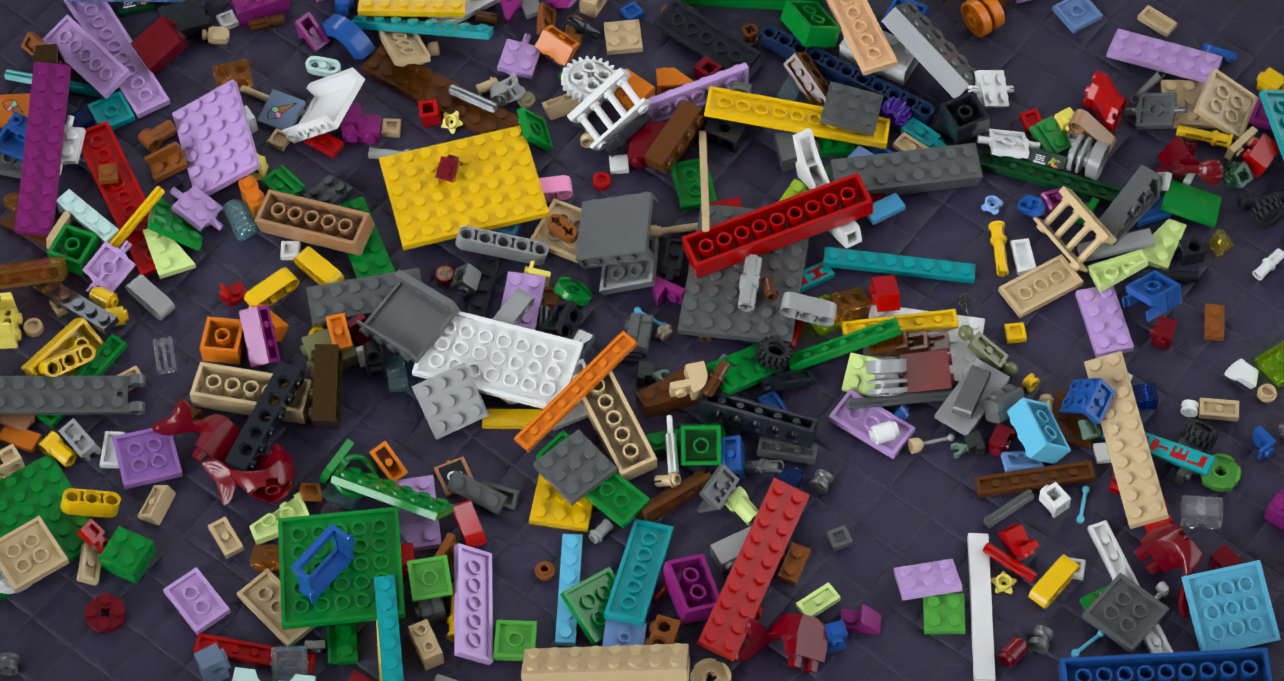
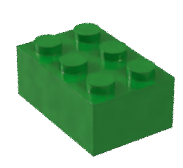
M786 0L781 20L803 46L808 48L812 46L822 48L836 46L841 27L817 1Z

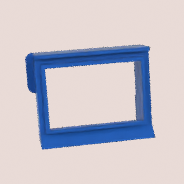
M332 523L291 566L298 579L299 591L307 596L313 605L318 601V597L354 559L352 551L355 545L354 536L352 534L347 535ZM332 538L335 549L310 575L302 571L307 563Z

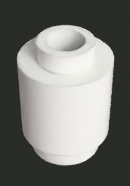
M886 421L873 425L869 431L871 441H875L877 445L895 440L900 435L895 421Z

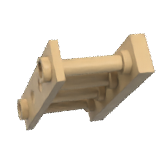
M1063 186L1058 191L1063 196L1061 203L1045 220L1039 217H1034L1033 219L1037 223L1036 227L1042 233H1046L1071 261L1069 263L1070 266L1076 271L1081 270L1086 273L1088 269L1083 262L1101 243L1113 245L1117 239L1073 190ZM1067 206H1072L1074 208L1073 214L1055 232L1049 225ZM1079 218H1083L1085 226L1066 245L1061 237ZM1089 231H1094L1097 234L1095 236L1096 239L1077 257L1072 252L1073 248Z

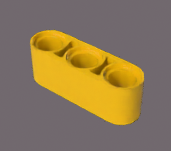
M309 246L293 258L295 264L319 285L345 280L343 274Z
M281 268L250 289L245 294L244 300L249 306L264 304L270 307L295 290L299 285V280L288 268Z
M79 344L43 360L39 364L38 369L43 376L56 377L94 359L96 352L92 345ZM83 348H85L87 352L85 357H83L81 354ZM66 356L70 358V363L68 365H66L64 361ZM50 363L53 366V371L51 373H49L47 369Z
M69 488L63 493L60 508L62 512L69 515L113 518L118 513L121 498L119 494L110 491Z
M1063 554L1032 588L1028 597L1046 609L1074 578L1072 574L1074 572L1078 573L1081 566Z

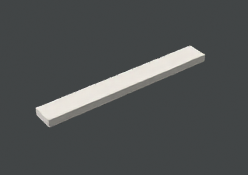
M1107 520L1088 526L1087 530L1112 580L1121 572L1140 586ZM1158 623L1143 640L1149 653L1173 652Z
M968 533L974 681H995L990 557L982 551L986 543H989L988 534Z

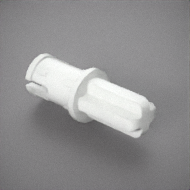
M1277 248L1268 258H1264L1262 260L1263 263L1253 271L1254 277L1262 280L1271 270L1273 271L1276 268L1275 266L1284 258V251Z

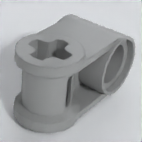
M510 76L503 81L494 83L490 87V100L496 102L501 107L521 99L525 95L526 90L523 86H520L517 77Z

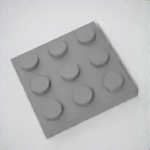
M465 362L412 386L436 440L489 416Z

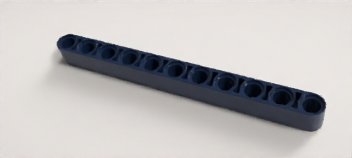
M768 25L762 29L761 43L764 48L786 59H789L794 53L807 52L824 78L832 82L884 95L881 106L893 96L896 99L901 98L903 102L906 101L907 106L911 107L912 115L910 119L914 117L926 126L932 124L934 107L931 103L872 74L863 76L860 68L815 46L811 48L805 47L797 37L777 27Z

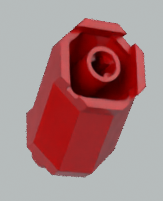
M1095 71L1092 84H1088L1085 94L1087 95L1084 98L1083 105L1092 109L1100 124L1112 133L1115 132L1121 121L1122 111H1125L1128 98L1120 95L1107 73Z

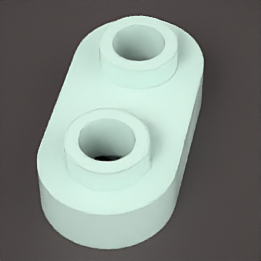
M311 56L305 62L306 69L310 74L328 77L341 72V65L335 59Z

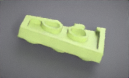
M1168 219L1152 235L1155 247L1141 249L1148 260L1149 266L1168 270L1177 250L1178 242L1182 239L1185 232L1186 224Z
M1140 249L1089 265L1087 269L1098 291L1101 293L1147 267L1148 260Z
M300 491L294 495L295 498L288 503L285 501L279 505L280 508L266 514L249 526L256 545L279 537L278 518L309 515L306 505L302 501Z

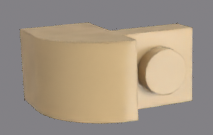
M704 361L685 365V379L670 382V397L681 398L690 394L691 400H695L703 394L702 391L706 386L708 377Z

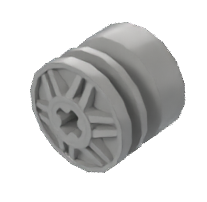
M1080 133L1070 148L1066 170L1072 171L1076 165L1075 173L1079 174L1084 167L1085 177L1096 181L1106 163L1110 144L1098 140L1094 147H1092V137H1088L1084 143L1085 135Z
M906 359L866 361V374L875 375V379L867 381V384H876V389H867V394L896 396L908 392V387H899V383L908 382L907 379L898 377V374L907 372Z

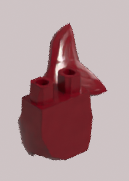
M183 398L177 403L171 416L159 421L152 427L154 432L166 436L187 432L200 433V437L195 444L197 448L191 455L199 463H202L208 457L210 460L216 459L226 464L225 459L241 432L228 418L219 414H213L194 421L190 405Z
M275 444L271 447V455L264 454L260 456L255 471L236 470L216 459L207 460L202 464L207 473L216 482L223 505H227L232 501L237 484L252 497L267 503L276 504L288 495L293 486L295 467L291 455L285 453L283 446Z
M1173 524L1153 529L1140 540L1142 545L1134 551L1141 562L1150 556L1152 557V560L1144 565L1152 576L1161 570L1165 573L1179 567L1183 568L1184 576L1195 574L1203 556L1179 525ZM1182 583L1179 609L1182 617L1187 618L1190 615V610Z
M783 614L766 632L763 625L757 619L749 618L746 626L747 634L734 660L735 662H742L751 659L766 645L783 639L784 655H788V667L801 668L802 660H805L803 671L817 673L818 665L825 661L828 643L825 627L818 618L806 614Z

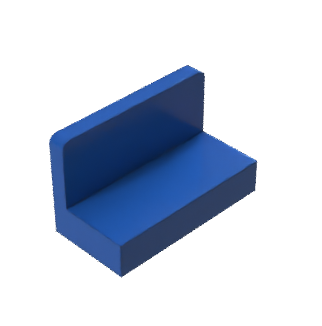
M740 435L721 437V464H725L734 474H739L742 481L745 480V446Z

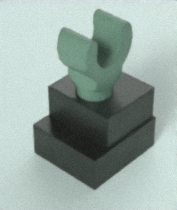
M639 361L636 386L644 387V383L652 384L653 379L659 381L663 379L662 376H669V370L663 369L654 372L655 363Z
M979 431L965 435L964 444H951V450H959L954 453V458H959L966 452H968V455L977 454V457L985 455V445Z

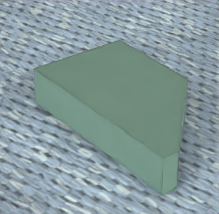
M1090 419L1077 421L1083 440L1100 437L1101 423L1094 424Z

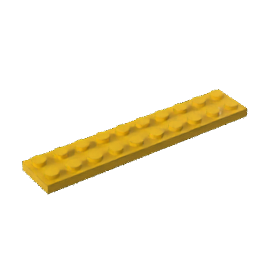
M713 86L709 88L704 116L794 133L810 128L813 136L882 149H886L890 119L878 117L874 135L871 137L819 123L823 111L822 106Z

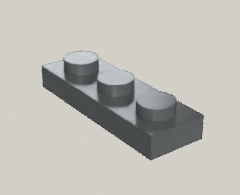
M760 437L757 456L815 465L818 445H812L811 449L777 439Z
M454 470L446 487L496 514H500L508 497L457 470Z

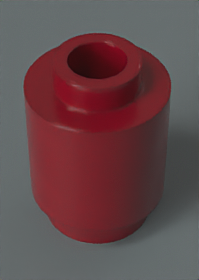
M1013 637L1000 650L999 660L1007 667L1016 665L1028 652L1027 642L1021 637Z

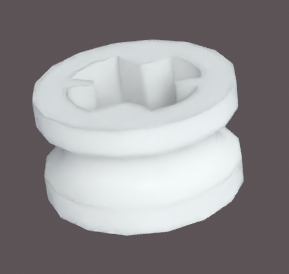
M1184 400L1182 402L1180 410L1182 415L1186 417L1198 415V402L1194 400Z

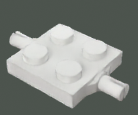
M1004 70L975 71V86L969 85L967 89L971 90H968V92L973 91L976 93L984 108L1008 107L1007 93H1013L1014 89L1011 88H1014V86H1006Z
M67 115L60 175L63 165L78 164L86 133L84 128L73 127L75 117L72 115Z
M989 128L987 136L978 135L977 143L988 144L992 155L999 157L1028 158L1029 149L1032 146L1040 148V142L1029 141L1025 136V132Z

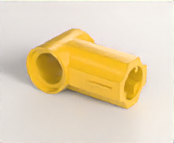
M51 431L37 444L45 455H52L65 467L72 466L78 457L77 453L67 446L54 431Z

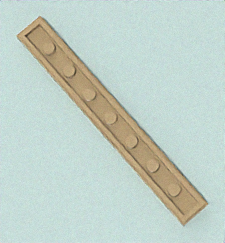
M699 131L702 232H709L706 132Z

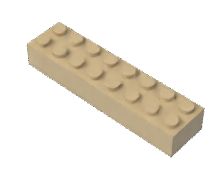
M675 643L525 649L521 678L522 681H689L688 644Z

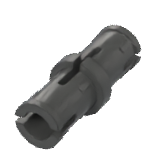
M747 460L744 468L747 473L759 472L761 474H768L769 472H782L784 463L782 460Z

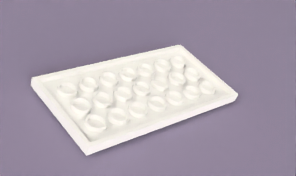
M459 311L420 361L415 363L412 375L429 379L465 362L479 393L544 409L572 381L571 377L574 376L584 344L580 341Z

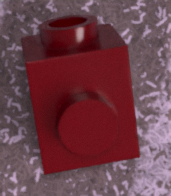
M450 154L447 157L441 156L435 177L454 183L459 166H462L463 162L458 161L459 157Z
M360 313L347 322L350 337L359 346H363L367 341L373 340V337L370 335L367 337L360 332V326L356 321L360 320L365 323L367 320L364 314Z

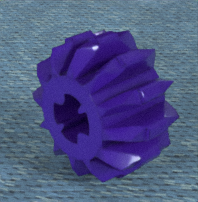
M894 96L886 100L880 110L883 118L890 119L891 127L895 126L898 129L907 124L912 115L911 107L906 105V101L903 102L901 98L896 99Z

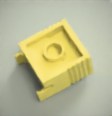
M11 292L0 293V349L18 348V341L21 340L19 324L23 322L22 313L18 312Z

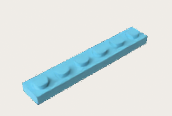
M563 534L555 636L556 646H576L577 620L560 594L580 583L583 535Z

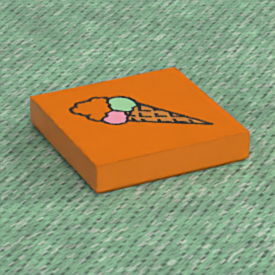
M30 93L0 95V128L8 123L13 112L28 117Z

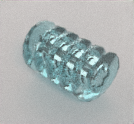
M234 199L224 205V212L237 240H245L257 232V226L245 202Z

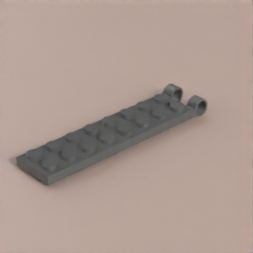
M132 374L130 376H0V415L145 414L144 402L133 401L128 403V387H145L146 376L143 374ZM118 393L123 394L121 397L117 396Z

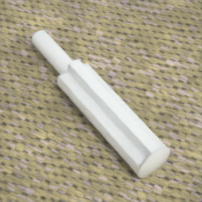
M667 415L668 434L665 436L668 474L671 472L679 474L676 433L673 432L672 415Z

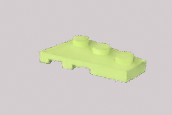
M149 229L143 230L160 279L196 268L195 263L176 241Z

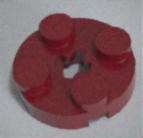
M103 593L94 598L84 611L88 626L94 632L100 634L102 632L113 633L119 630L126 620L124 603L120 598L109 593ZM104 611H109V617H101Z

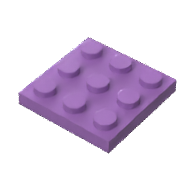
M152 428L112 437L124 489L183 476L173 435H161L154 432Z

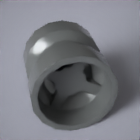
M1037 625L1033 631L1034 637L1030 638L1028 646L1035 652L1046 653L1049 648L1048 643L1053 639L1054 632L1046 626Z

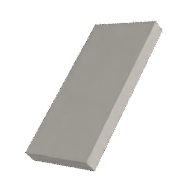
M976 358L972 365L991 371V376L972 419L970 420L952 413L954 403L970 368L935 414V419L964 436L971 434L984 416L986 410L983 406V400L990 397V393L1001 391L1003 386L1010 380L1009 376Z

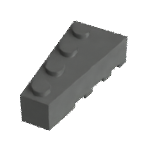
M1142 164L1104 214L1098 218L1117 239L1113 246L1160 199V174Z

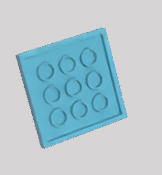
M1260 560L1181 577L1200 651L1242 649L1281 640Z

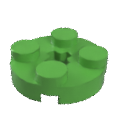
M1221 453L1213 454L1216 461L1208 477L1200 474L1204 487L1214 491L1231 492L1239 482L1241 469L1231 456ZM1220 469L1223 470L1225 475L1219 476L1216 472Z

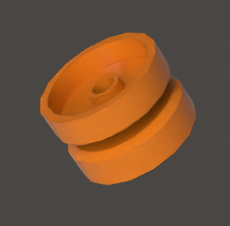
M967 0L961 5L962 18L968 29L977 37H984L1005 23L1004 11L998 0Z

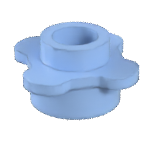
M987 196L981 209L997 215L1003 202L996 196Z

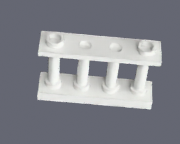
M619 68L567 115L571 122L582 123L594 139V142L590 145V148L593 150H603V144H607L614 137L615 133H620L635 118L644 114L652 104L650 100L645 98L639 99L627 83V79L631 77L630 73L623 68ZM619 87L623 88L635 104L628 112L614 95V91ZM605 99H608L621 115V118L615 124H613L601 108V103ZM592 111L597 113L608 128L601 136L587 119V115Z

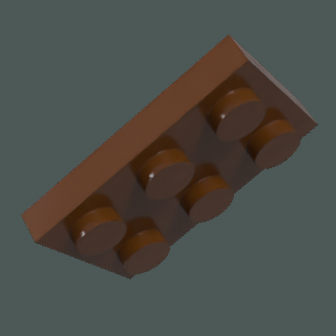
M1055 390L1053 414L1068 446L1090 448L1091 439L1083 440L1077 422L1089 418L1083 413L1062 414L1059 412L1068 391Z

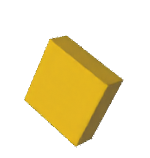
M1024 322L1004 325L1007 344L1027 341Z

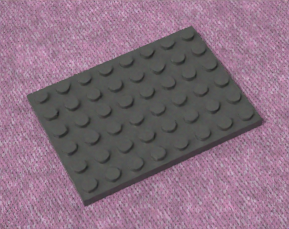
M709 204L710 226L757 209ZM700 208V213H699V218H698V224H697L696 232L699 231V230H702V210H701V208ZM809 238L758 256L762 258L761 279L767 276L769 282V276H772L775 289L778 290L779 294L777 299L768 301L763 295L764 288L761 282L760 291L757 292L755 309L750 312H745L738 308L740 276L743 274L745 261L698 279L690 264L677 329L678 334L761 342L766 336L769 338L774 336L775 339L778 336L781 341L783 339L786 340L785 344L789 343L792 346L796 319L783 316L780 313V307L784 293L795 292L800 294Z

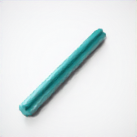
M6 69L4 73L6 80L32 84V73ZM70 81L69 92L104 98L91 85Z

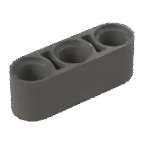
M975 365L971 366L956 398L952 413L970 420L972 419L989 382L991 371Z

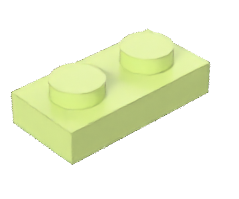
M828 582L798 601L796 608L801 614L816 617L839 602L841 597Z

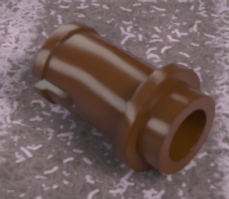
M483 9L477 10L475 21L497 24V12H486Z
M767 276L763 277L761 282L764 288V297L768 301L777 299L779 293L775 289L773 277L769 276V282Z

